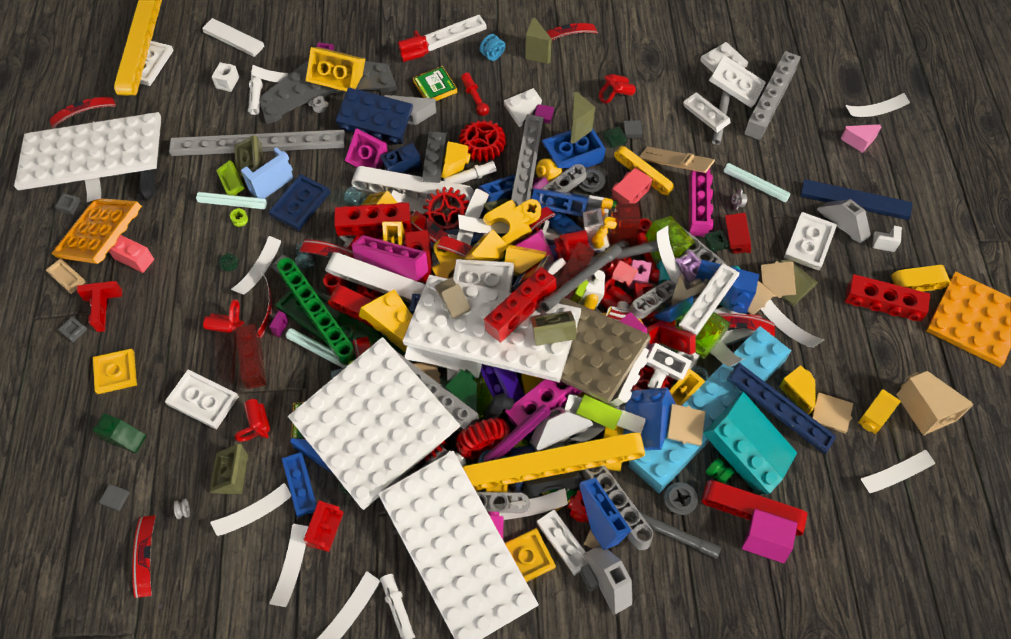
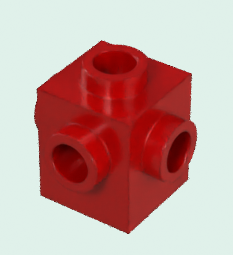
M578 490L576 497L571 496L568 508H571L570 517L578 522L589 523L586 508L583 506L582 493Z

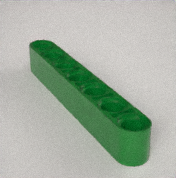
M290 258L281 259L277 264V268L283 281L338 361L343 365H349V362L355 360L356 357L351 342L294 261ZM349 351L348 354L342 355L343 352Z

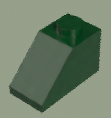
M459 369L443 387L477 412V383L473 380L475 376L468 369L465 371Z
M103 413L93 429L101 440L133 453H137L146 438L144 433L131 425Z

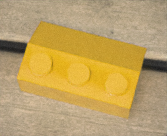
M311 47L306 81L346 92L348 87L356 89L363 75L365 59L320 47Z

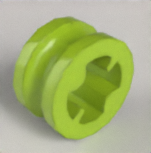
M238 208L230 213L233 225L241 227L248 222L245 210Z

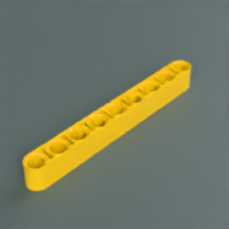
M138 0L115 81V92L117 95L137 94L162 0Z
M629 433L463 466V469L475 491L635 460L645 456V450L641 434Z

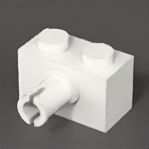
M657 343L651 344L646 356L648 358L646 365L653 368L655 372L647 387L650 389L661 388L666 376L675 380H683L692 361Z

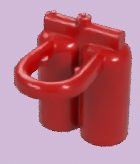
M415 30L413 31L414 37L398 41L400 57L403 63L423 57L429 53V43L426 40V36H420L418 31Z
M606 75L604 77L606 83L599 92V100L607 104L616 93L632 96L636 91L635 85L630 84L629 79L625 76ZM608 86H612V93L607 100H604L603 92L607 90Z
M585 229L562 234L559 238L554 239L556 246L554 249L555 252L557 251L558 259L563 258L565 261L591 255L588 235Z
M610 278L604 284V296L599 304L608 310L609 307H617L618 302L625 301L630 307L635 299L615 285V279Z
M236 299L232 300L229 315L211 313L210 317L206 316L203 323L204 329L231 333L239 327L242 328L245 322L239 319V301Z
M257 399L245 401L244 408L250 427L237 432L234 436L235 440L244 442L259 435L267 439L269 437L270 425L264 405L258 403ZM251 431H255L254 433H251V434L248 435V436L240 437V436H242V435H244V434H246V433H249V432H251Z

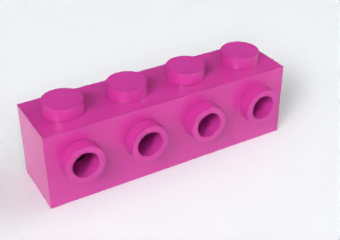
M710 168L706 173L690 170L689 233L693 236L707 237L709 230L713 229V219H711L713 204H711L713 189H710L713 175L710 174Z
M364 235L352 244L354 259L415 281H419L428 272L427 256L424 251Z

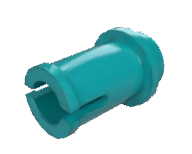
M660 260L656 266L660 272L659 284L670 280L663 261Z

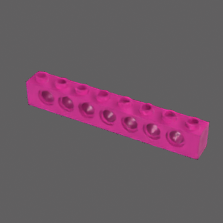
M631 312L619 321L647 333V327ZM545 379L514 403L512 409L505 412L513 425L518 427L530 416L527 414L530 410H537L543 404L550 411L558 407H564L569 395H579L582 391L562 381L556 382ZM567 385L565 389H559L560 386ZM547 397L552 398V399H551L550 401H548V402H544V401H543V400H544L545 398H547Z

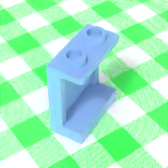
M277 147L273 149L276 157L255 172H252L247 166L241 170L248 190L255 198L265 199L294 179L291 172L293 169L288 162V155L284 151L281 152Z

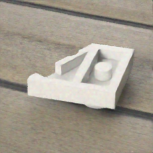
M532 88L504 100V106L517 125L521 127L527 114L532 115L537 105L541 104L542 99Z

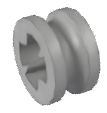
M182 499V502L174 501V513L177 519H181L182 516L185 518L190 516L187 499Z

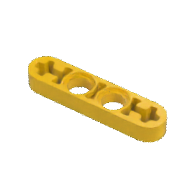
M620 146L614 152L616 160L630 171L636 167L652 178L651 186L662 195L668 196L674 189V185L669 179L628 148Z

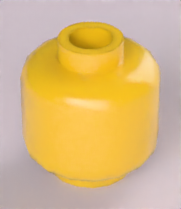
M552 158L541 159L536 166L537 177H546L547 181L554 180L562 173V168H557Z

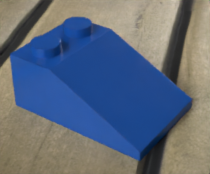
M593 128L591 132L575 143H571V130L542 140L557 168H570L575 164H581L588 168L604 162L606 148Z
M701 260L694 280L700 278L701 280L707 279L710 281L721 264ZM731 267L739 272V276L719 304L736 313L746 314L756 294L759 274Z
M668 387L631 391L632 395L626 402L625 411L645 418L641 433L644 450H661L668 431L671 405H676ZM624 428L623 435L636 432Z

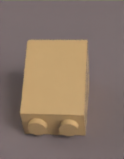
M928 371L921 374L916 372L907 378L908 381L900 386L901 389L896 394L922 435L958 421L973 406L971 401Z

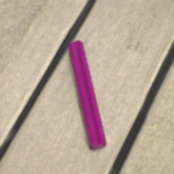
M544 404L541 405L484 456L485 462L502 458L551 414L549 408Z

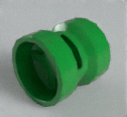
M717 458L705 473L710 477H714L717 482L725 484L735 471L730 467H726L724 461Z

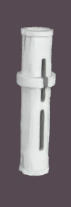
M251 70L248 112L252 115L259 114L260 91L263 83L261 78L252 75Z
M493 161L480 166L475 165L474 168L443 178V181L461 184L472 179H480L484 175L496 172V166Z
M388 574L381 577L380 582L386 594L385 601L389 603L401 639L415 638L401 599L403 596L398 591L394 575Z

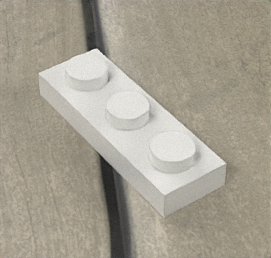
M697 92L683 101L686 109L715 132L720 131L730 123L728 116Z
M552 510L537 521V525L573 575L578 574L581 567L587 565L583 556L586 552L556 511Z

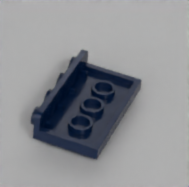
M348 87L336 122L340 129L345 132H355L358 128L379 140H387L394 145L403 144V135L413 110V104Z

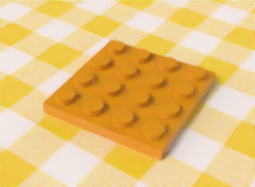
M102 198L93 200L53 250L52 254L56 258L98 264L105 258L108 250L116 244L117 238L127 229L130 221L138 215V211L142 206L137 201Z
M955 271L951 277V283L947 286L926 332L1001 368L1011 349V297Z

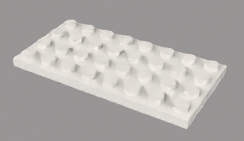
M159 112L25 133L14 186L17 190L156 169L161 115Z
M429 275L403 339L404 345L560 382L572 340L536 346L531 317L571 311L577 328L581 308L558 303L548 312H545L539 307L500 343L486 332L484 318L511 294L510 292L454 280L456 284L461 286L471 311L452 319L435 290V285L447 280V278Z
M454 451L378 493L454 639H483L539 605Z

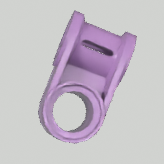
M687 250L684 252V255L679 258L676 257L675 260L686 280L692 282L696 277L701 261L691 250Z

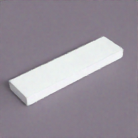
M476 15L424 36H426V40L429 43L428 50L431 51L487 28L481 16Z
M213 18L202 28L204 33L253 57L264 47L263 42Z
M722 263L679 323V327L697 336L738 278L739 272Z

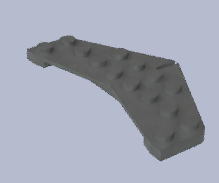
M307 60L261 95L260 104L266 124L282 119V115L313 100L317 96H325L342 90L307 82L306 75L309 60ZM365 61L363 75L356 89L380 90V92L397 90L390 67L387 64Z

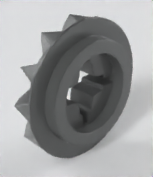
M586 169V179L578 184L579 189H583L585 193L591 192L593 194L596 191L600 192L605 185L604 175L596 169ZM594 178V183L588 185V181L590 182Z
M674 483L667 488L664 494L665 505H667L670 512H674L678 516L688 515L695 510L698 504L696 491L686 483ZM677 494H679L682 498H687L684 500V506L683 504H681V502L675 501L678 497Z

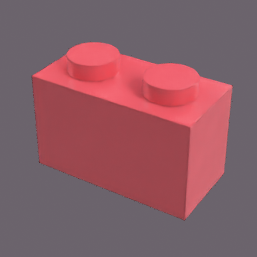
M635 167L631 172L625 174L620 183L617 182L613 186L611 199L616 200L618 205L629 211L650 190L652 178Z
M122 235L117 238L116 244L108 250L113 259L141 273H144L154 260L147 247Z

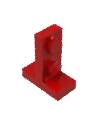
M116 281L78 285L77 293L84 301L90 302L91 314L88 316L89 324L97 332H104L107 298L122 297L121 287Z
M661 320L647 327V334L651 338L649 341L650 345L653 343L663 344L689 355L696 352V334L676 328L675 320L671 323Z

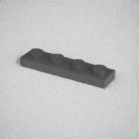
M429 132L422 176L423 182H441L446 133Z

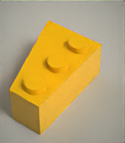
M395 289L361 307L359 317L367 320L373 325V328L381 331L392 343L406 353L407 346L404 345L403 339L413 316Z

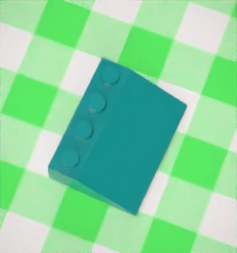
M741 392L703 432L707 439L757 495L770 494L783 480L797 454L796 450L744 392Z

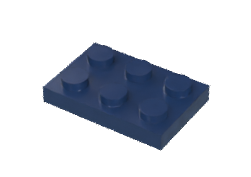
M300 174L271 208L269 214L271 217L300 231L331 193L330 189Z

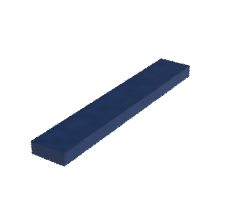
M804 179L800 197L822 202L851 199L865 211L909 220L911 217L912 202L806 179Z
M741 363L735 365L726 380L822 453L828 452L837 437Z

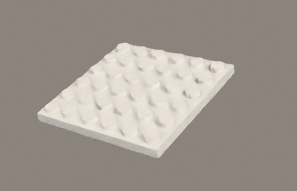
M383 337L288 416L363 510L379 497L378 493L397 482L460 427V424Z

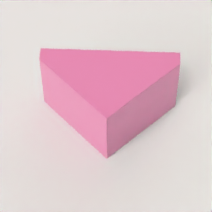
M881 125L846 126L841 140L863 153L877 137Z

